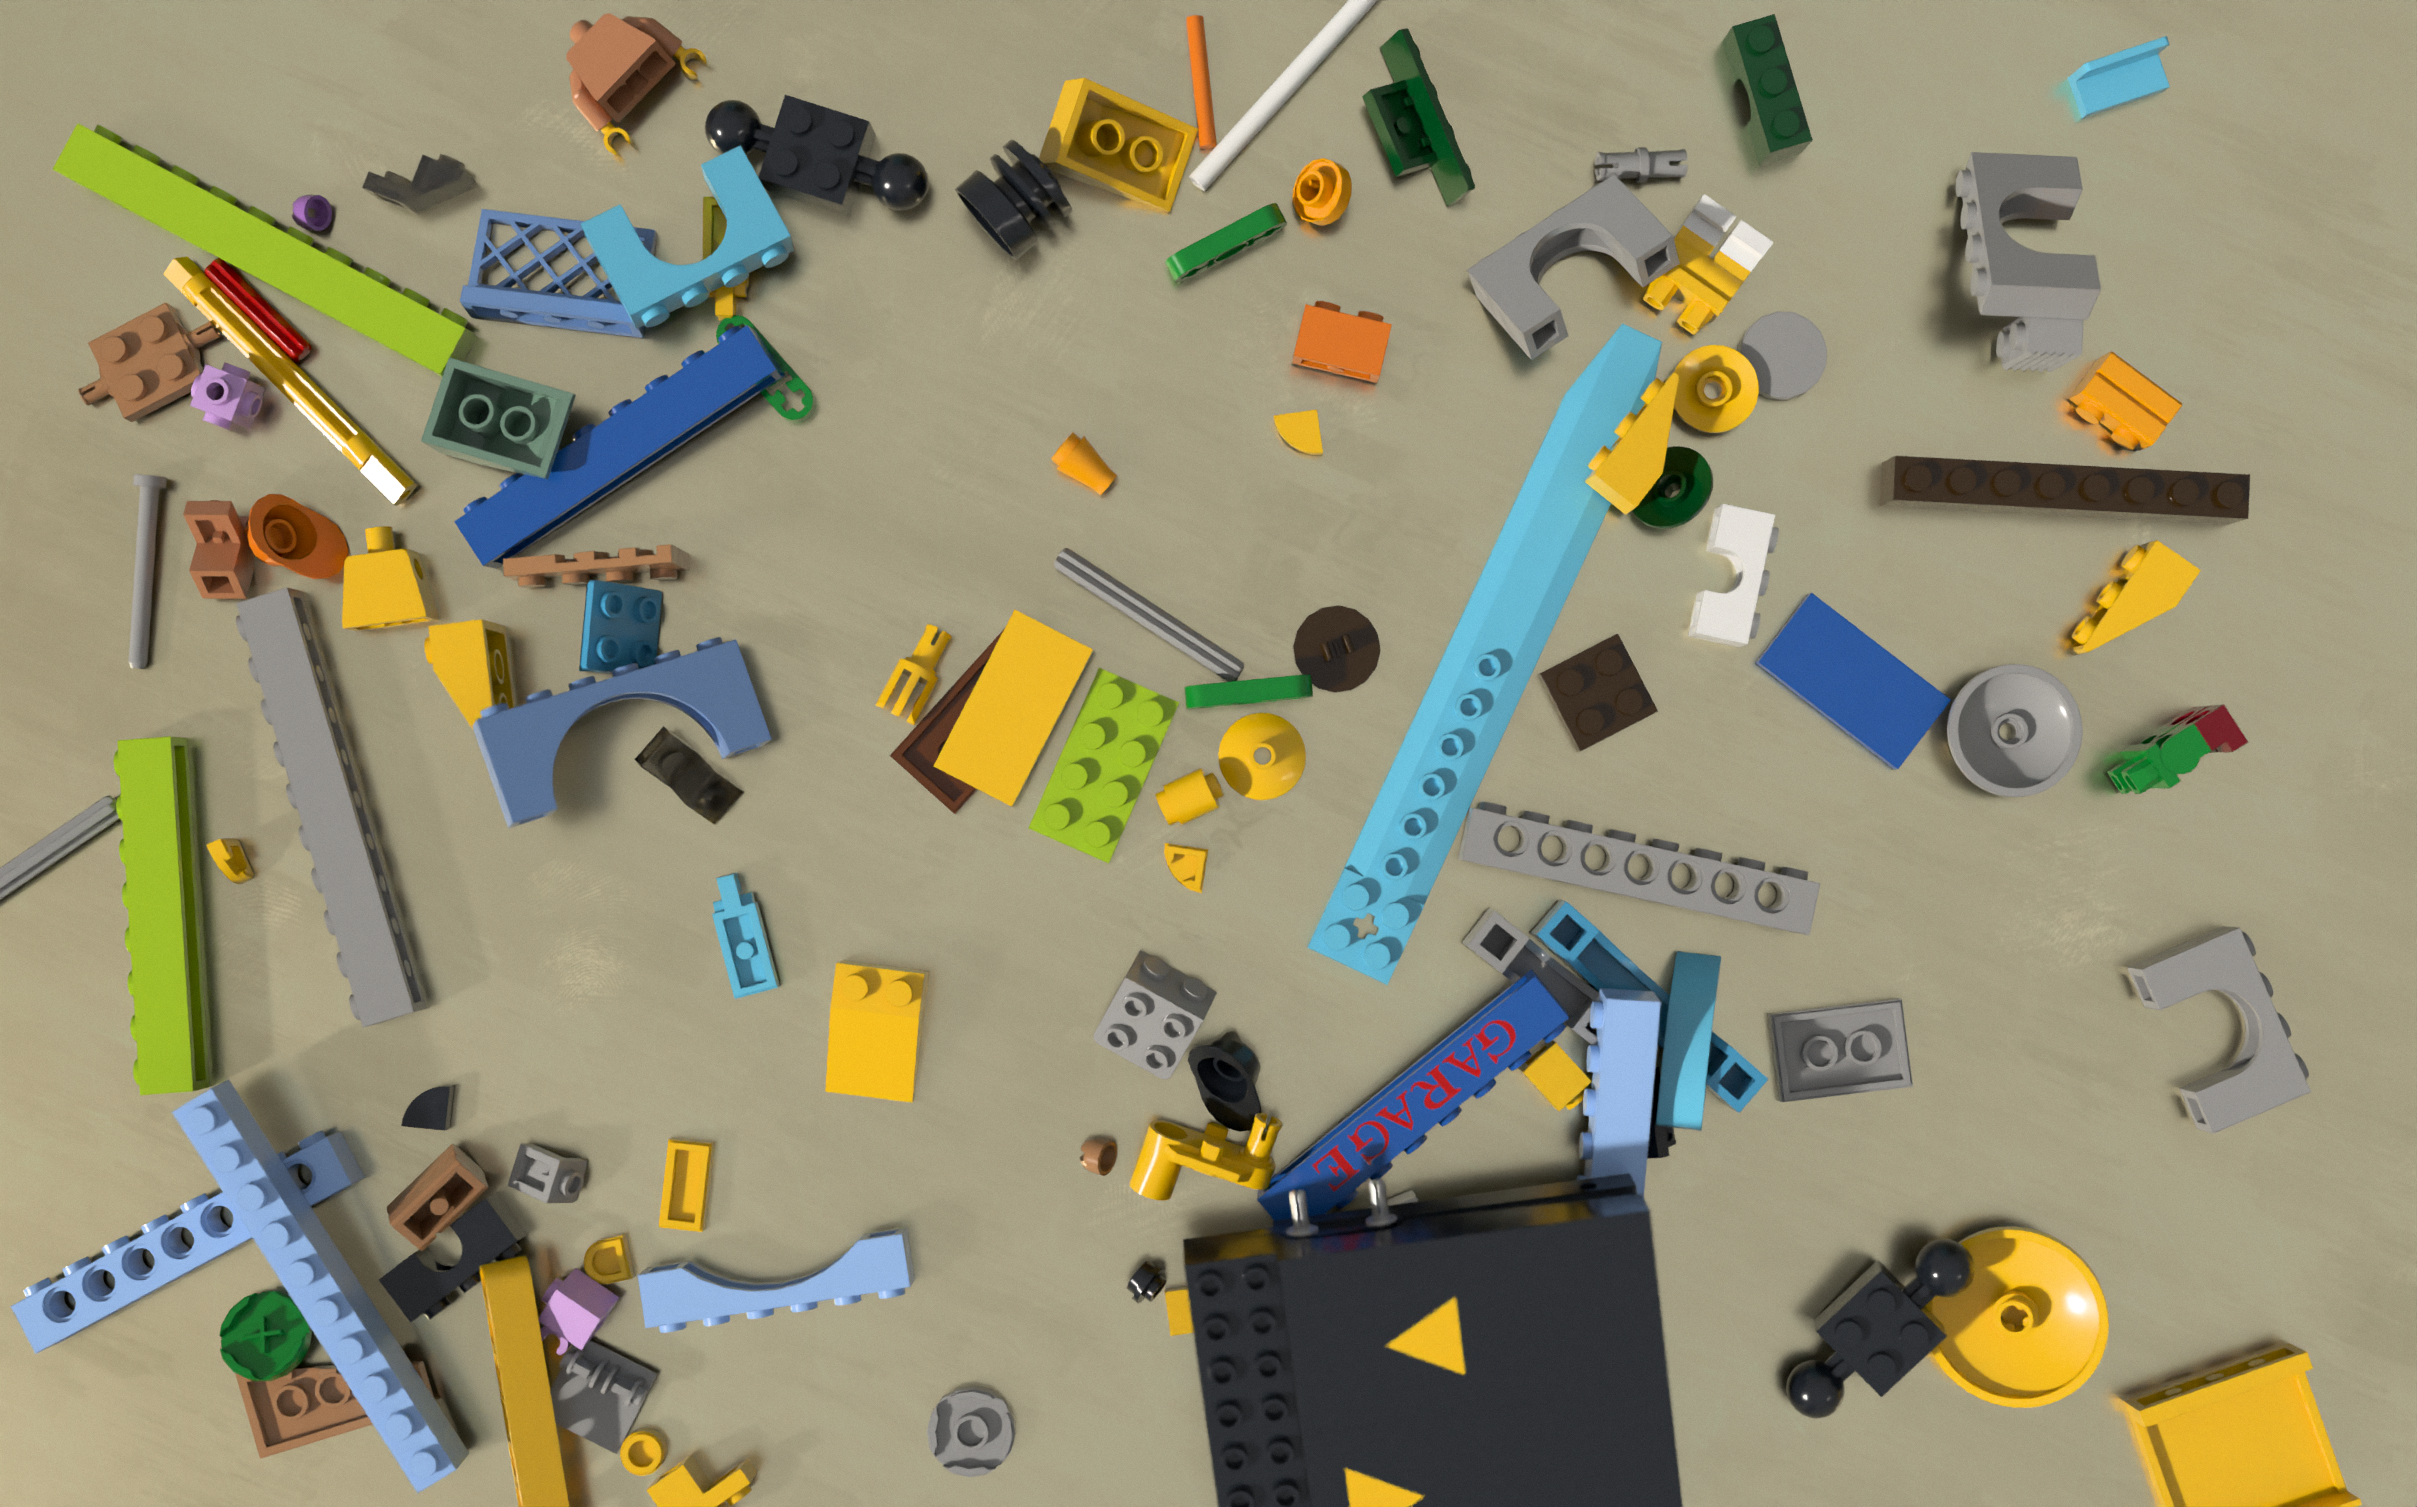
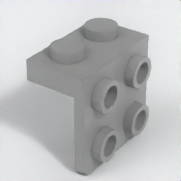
M1140 950L1095 1031L1094 1040L1099 1045L1161 1079H1169L1201 1026L1217 992L1206 987L1200 980L1190 978L1168 966L1162 959L1150 956Z

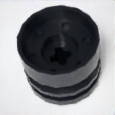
M1011 139L1003 146V149L1013 164L1012 166L999 155L994 154L990 161L993 169L999 176L998 179L993 182L985 174L976 170L955 191L985 231L1010 257L1017 261L1038 242L1029 222L1035 219L1047 229L1052 230L1056 223L1046 207L1049 206L1062 218L1067 217L1072 212V207L1064 196L1060 183L1037 156L1029 153L1019 143Z

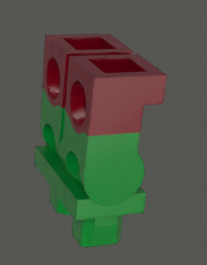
M2224 704L2193 707L2142 740L2139 744H2131L2121 750L2120 753L2125 761L2107 773L2121 794H2127L2130 791H2133L2135 794H2142L2150 788L2170 789L2181 782L2177 774H2186L2194 770L2200 758L2207 753L2234 752L2247 744L2248 741Z

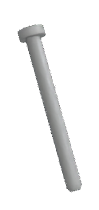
M134 474L133 486L140 487L129 647V664L131 668L144 669L148 661L159 489H166L167 480L166 477Z

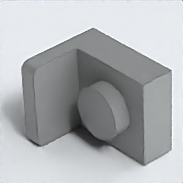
M520 1143L507 1186L545 1203H574L583 1186V1176L587 1167V1161L580 1158H564L534 1144Z

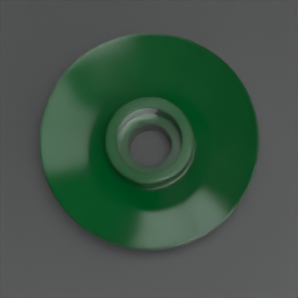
M1681 446L1667 447L1662 475L1638 506L1632 510L1633 513L1644 524L1660 529L1674 528L1689 522L1703 510L1711 496L1713 473L1710 465L1700 453L1693 449ZM1681 489L1677 495L1670 498L1675 490Z

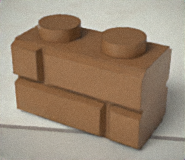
M451 1144L387 1206L390 1225L416 1248L423 1251L436 1239L437 1233H442L489 1188L484 1171L457 1146Z

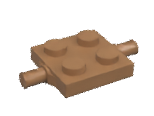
M165 302L88 342L99 365L100 379L83 388H79L78 393L87 406L110 394L114 397L124 419L133 422L191 392L195 378L200 373H203V368L200 364L199 347L216 338H220L221 333L211 320L189 332L182 326L174 308Z

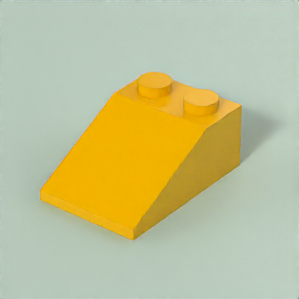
M1087 78L1066 80L1039 159L1048 169L1068 178L1170 212L1198 128Z
M483 619L428 626L429 637L425 638L424 642L426 659L429 664H433L435 674L472 729L476 719L482 718L480 711L502 703H507L509 709L515 708L506 626Z
M846 960L836 963L830 1006L825 1092L913 1103L930 971Z

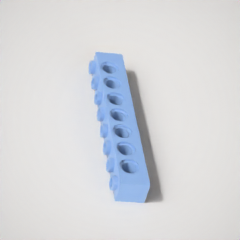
M323 1130L298 1142L301 1150L289 1157H286L284 1151L277 1154L311 1207L365 1178L341 1132L325 1136ZM300 1164L306 1165L312 1172L310 1185L302 1183L298 1177ZM222 1191V1193L211 1199H208L206 1193L182 1204L180 1208L183 1214L172 1220H169L165 1214L143 1225L141 1229L144 1235L133 1241H130L126 1235L104 1246L101 1249L105 1256L92 1263L87 1256L65 1267L62 1270L66 1277L53 1284L48 1277L24 1289L23 1292L26 1298L12 1305L11 1308L35 1354L60 1343L253 1239L224 1192ZM222 1206L227 1207L233 1214V1224L231 1227L226 1226L220 1218ZM183 1227L189 1229L193 1234L194 1244L192 1248L186 1246L181 1239ZM144 1249L149 1250L154 1256L155 1263L153 1269L147 1267L143 1262L142 1253ZM105 1270L114 1276L115 1287L113 1290L104 1283L103 1274ZM66 1291L71 1293L75 1299L76 1306L74 1311L65 1304L64 1295Z

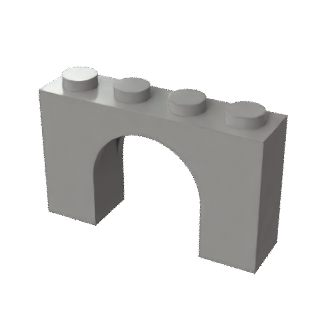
M1971 152L1965 170L1959 171L1956 179L1957 197H1962L1963 200L1960 220L1961 228L1966 229L1968 233L1965 256L1966 261L1972 263L1973 266L1970 289L1971 295L1977 296L1980 315L2088 320L2101 291L2095 255L2055 254L2034 251L2013 240L2001 224L2005 221L2019 218L2070 220L2083 190L2077 157Z
M1615 174L1600 184L1593 186L1586 193L1563 208L1556 210L1551 216L1528 231L1519 234L1514 240L1491 255L1484 257L1467 270L1476 297L1531 360L1568 337L1561 309L1539 286L1544 273L1559 259L1580 251L1606 253L1615 258L1642 287H1645L1680 264L1673 235Z
M2222 926L2127 967L2145 1008L2162 1010L2209 990H2219L2225 993L2239 1007L2245 1021L2246 1034L2243 1048L2238 1057L2225 1069L2179 1088L2196 1128L2212 1134L2311 1092L2306 1081L2309 1077L2307 1066L2303 1059L2294 1053L2288 1040L2291 1037L2290 1027L2285 1018L2276 1012L2270 998L2273 996L2272 986L2268 978L2262 972H2259L2253 956L2256 955L2254 944L2250 937L2238 927Z

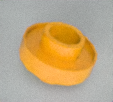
M1325 158L1313 160L1306 165L1298 175L1293 188V204L1296 213L1303 220L1320 226L1331 224L1340 218L1346 210L1351 197L1352 182L1349 172L1342 164Z

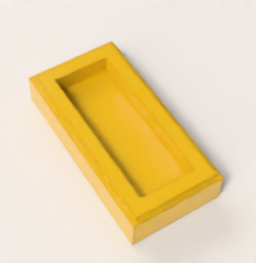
M681 1138L668 1139L659 1219L660 1228L697 1232L705 1230L715 1142Z

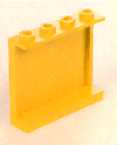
M2288 1343L2124 1401L2161 1507H2357L2362 1505L2360 1498L2348 1492L2313 1396L2305 1371L2313 1369L2307 1351Z

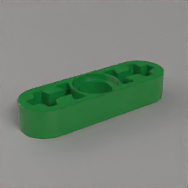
M1277 203L1269 204L1181 249L1165 261V264L1175 283L1182 282L1272 236L1284 228L1287 222Z
M734 315L732 318L723 319L716 331L718 344H720L718 338L734 326L744 328L748 325L759 334L785 374L783 378L760 393L786 420L799 423L809 419L816 409V398L806 383L747 318ZM788 375L792 377V380L785 382V385L796 395H800L802 392L805 394L801 400L805 407L799 412L794 408L786 411L785 407L789 404V401L778 389L774 396L769 393L770 390L781 386Z
M1293 675L1184 687L1186 709L1313 697L1311 675Z

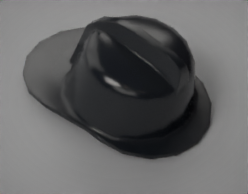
M1230 1031L1210 1045L1196 1046L1190 1051L1188 1062L1201 1098L1209 1113L1219 1123L1229 1129L1239 1132L1250 1131L1255 1115L1262 1113L1260 1100L1255 1088L1260 1073V1062L1253 1050L1241 1042L1238 1034L1235 1031Z

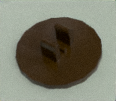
M1340 605L1324 607L1309 615L1297 630L1293 646L1295 663L1301 674L1311 675L1312 685L1316 688L1333 693L1350 691L1366 682L1377 668L1381 651L1378 633L1370 620L1356 609Z

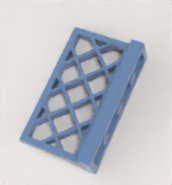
M482 209L468 286L463 285L460 303L470 317L644 338L645 325L636 329L621 301L615 300L608 292L612 288L609 279L607 278L601 283L590 269L592 265L598 262L594 252L583 259L572 246L574 242L585 235L580 225L585 221ZM492 223L511 225L517 233L515 237L498 249L489 240ZM518 226L527 228L521 231V229ZM634 227L640 240L644 241V247L654 256L657 239L656 231L654 229ZM543 229L553 230L561 240L539 254L528 239ZM562 232H570V234L565 236ZM525 243L536 258L514 272L503 257ZM488 247H489V249L492 251V253H490L488 256H486V254H487V249H488ZM568 248L579 263L557 277L546 262ZM498 260L510 274L509 277L496 286L481 284L483 271ZM540 266H543L553 281L540 291L528 290L521 280ZM586 271L597 286L583 296L571 295L564 285ZM517 283L521 289L511 287ZM558 289H561V291H562L564 294L554 293V292H556ZM602 294H604V296H605L607 299H602V298H598V297L601 296Z

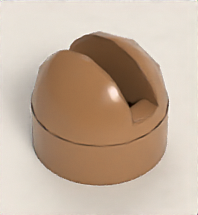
M1091 1138L1081 1146V1151L1085 1154L1080 1156V1162L1086 1170L1102 1176L1110 1173L1117 1157V1147L1113 1141L1103 1138Z

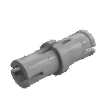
M1637 147L1634 152H1598L1595 165L1612 164L1614 167L1595 169L1596 178L1598 181H1603L1615 174L1618 179L1634 178L1637 183L1647 182L1648 178L1653 177L1685 178L1688 165H1669V162L1687 161V152L1685 149L1648 152L1646 147Z

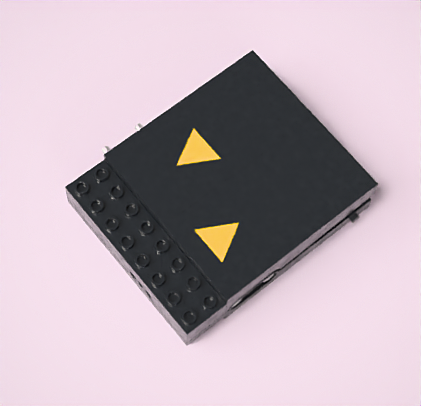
M1630 1173L1396 1205H1387L1385 1181L1378 1179L1376 1184V1179L1369 1182L1372 1208L1308 1216L1305 1191L1299 1189L1298 1196L1297 1190H1293L1289 1194L1292 1218L1272 1221L1273 1227L1183 1239L1184 1270L1218 1507H1683L1651 1213L1642 1194L1637 1195L1636 1184Z

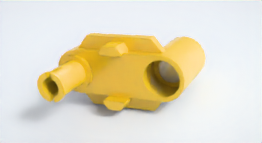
M1257 1113L1254 1117V1123L1246 1146L1242 1147L1225 1141L1229 1130L1225 1126L1214 1122L1208 1123L1205 1132L1201 1133L1167 1121H1152L1149 1124L1130 1180V1187L1138 1194L1147 1198L1161 1201L1169 1200L1172 1197L1183 1165L1195 1171L1248 1188L1267 1189L1276 1168L1271 1153L1283 1123L1280 1119L1272 1116L1267 1131L1263 1132L1268 1114Z

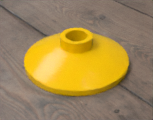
M1707 345L1697 348L1688 353L1674 370L1679 375L1674 409L1685 423L1699 431L1707 433L1729 431L1743 423L1752 413L1757 403L1759 383L1755 369L1744 355L1733 348L1723 345ZM1707 384H1714L1718 387V398L1710 399L1705 395L1704 388Z
M1254 713L1240 718L1228 728L1219 747V766L1223 777L1231 788L1250 799L1269 800L1284 795L1296 785L1304 771L1306 751L1301 735L1290 722L1275 714ZM1261 747L1267 748L1271 753L1270 761L1264 765L1258 764L1254 759V752Z

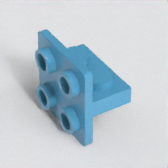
M590 580L586 587L579 671L612 674L611 671L632 663H637L639 669L654 665V658L657 656L662 600L661 591Z

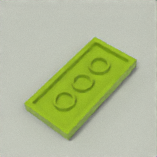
M1098 668L1029 825V829L1106 863H1110L1180 703L1102 668Z

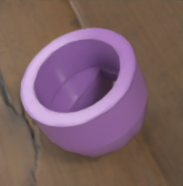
M304 195L298 197L293 202L292 218L298 226L306 230L321 231L330 224L332 209L325 197L320 195ZM308 209H315L314 217H308Z

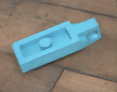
M731 873L716 878L722 900L713 902L715 913L712 916L735 999L780 987L758 902H755L753 892L743 894L738 873Z

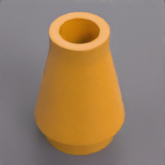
M1074 432L1068 436L1051 457V460L1058 465L1056 468L1058 471L1094 489L1100 495L1117 476L1086 437L1080 438Z

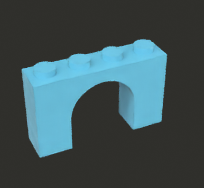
M741 145L701 164L705 182L727 220L725 236L720 246L702 261L688 265H676L664 262L653 256L642 244L621 204L580 224L589 245L636 329L644 325L646 327L656 326L664 322L669 317L670 312L684 305L686 307L699 305L709 297L710 292L724 285L727 288L737 286L749 277L750 272L762 266L766 268L777 266L788 258V253L794 251L791 235Z

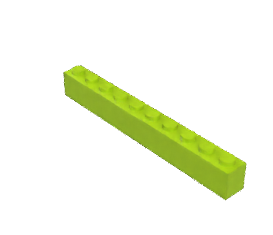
M77 123L53 167L54 171L441 376H443L448 358L465 361L477 338V335L465 328L468 320L447 308L443 309L441 315L427 308L430 302L429 299L407 287L402 294L388 287L391 279L369 267L366 268L364 274L351 268L350 265L353 259L331 247H328L325 253L311 247L315 239L290 226L287 233L275 228L273 224L276 218L254 206L250 207L248 213L234 206L238 198L214 185L210 192L196 186L200 178L174 165L171 172L158 166L161 158L138 145H135L133 151L120 146L119 144L123 138L97 124L95 130L92 131Z

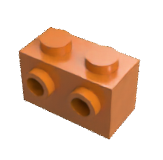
M1316 301L1314 306L1305 304L1292 363L1377 383L1392 324L1383 322L1384 317L1373 312L1358 311L1357 316L1340 312V306L1330 302Z

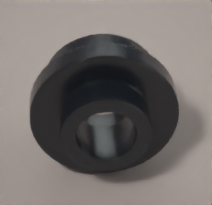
M1149 1260L1146 1261L1136 1271L1127 1285V1289L1133 1293L1132 1299L1137 1303L1142 1302L1145 1298L1150 1302L1153 1301L1167 1282L1162 1277L1166 1268L1161 1264L1155 1266Z

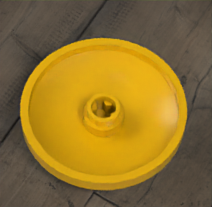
M2003 1226L1989 1228L1969 1235L1958 1243L1969 1251L1974 1261L1975 1274L1971 1285L1957 1296H1935L1925 1305L1943 1324L1947 1335L1932 1350L1936 1361L1945 1373L1970 1394L1993 1404L2014 1408H2029L2050 1404L2063 1399L2081 1387L2090 1378L2102 1359L2109 1328L2106 1297L2096 1274L2089 1264L2063 1241L2047 1233L2025 1227Z

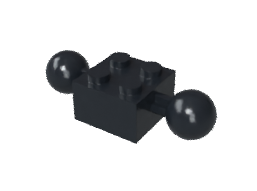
M789 95L784 97L774 128L761 124L756 111L748 104L738 100H726L718 103L710 110L705 121L707 140L718 153L724 154L740 145L746 155L754 149L766 153L758 176L766 191L847 217L850 216L860 183L872 186L879 201L894 210H908L917 206L924 199L928 190L929 182L926 169L915 157L905 153H895L886 156L881 161L869 158L876 136L869 121Z
M1938 1239L1928 1243L1917 1256L1915 1266L1917 1276L1906 1286L1877 1260L1814 1319L1816 1332L1836 1352L1825 1362L1818 1360L1805 1361L1792 1370L1786 1387L1787 1396L1792 1406L1799 1413L1810 1418L1830 1416L1841 1406L1845 1394L1844 1381L1855 1371L1881 1397L1884 1396L1947 1337L1943 1324L1925 1305L1935 1296H1957L1971 1285L1975 1274V1265L1969 1251L1960 1243L1949 1239Z

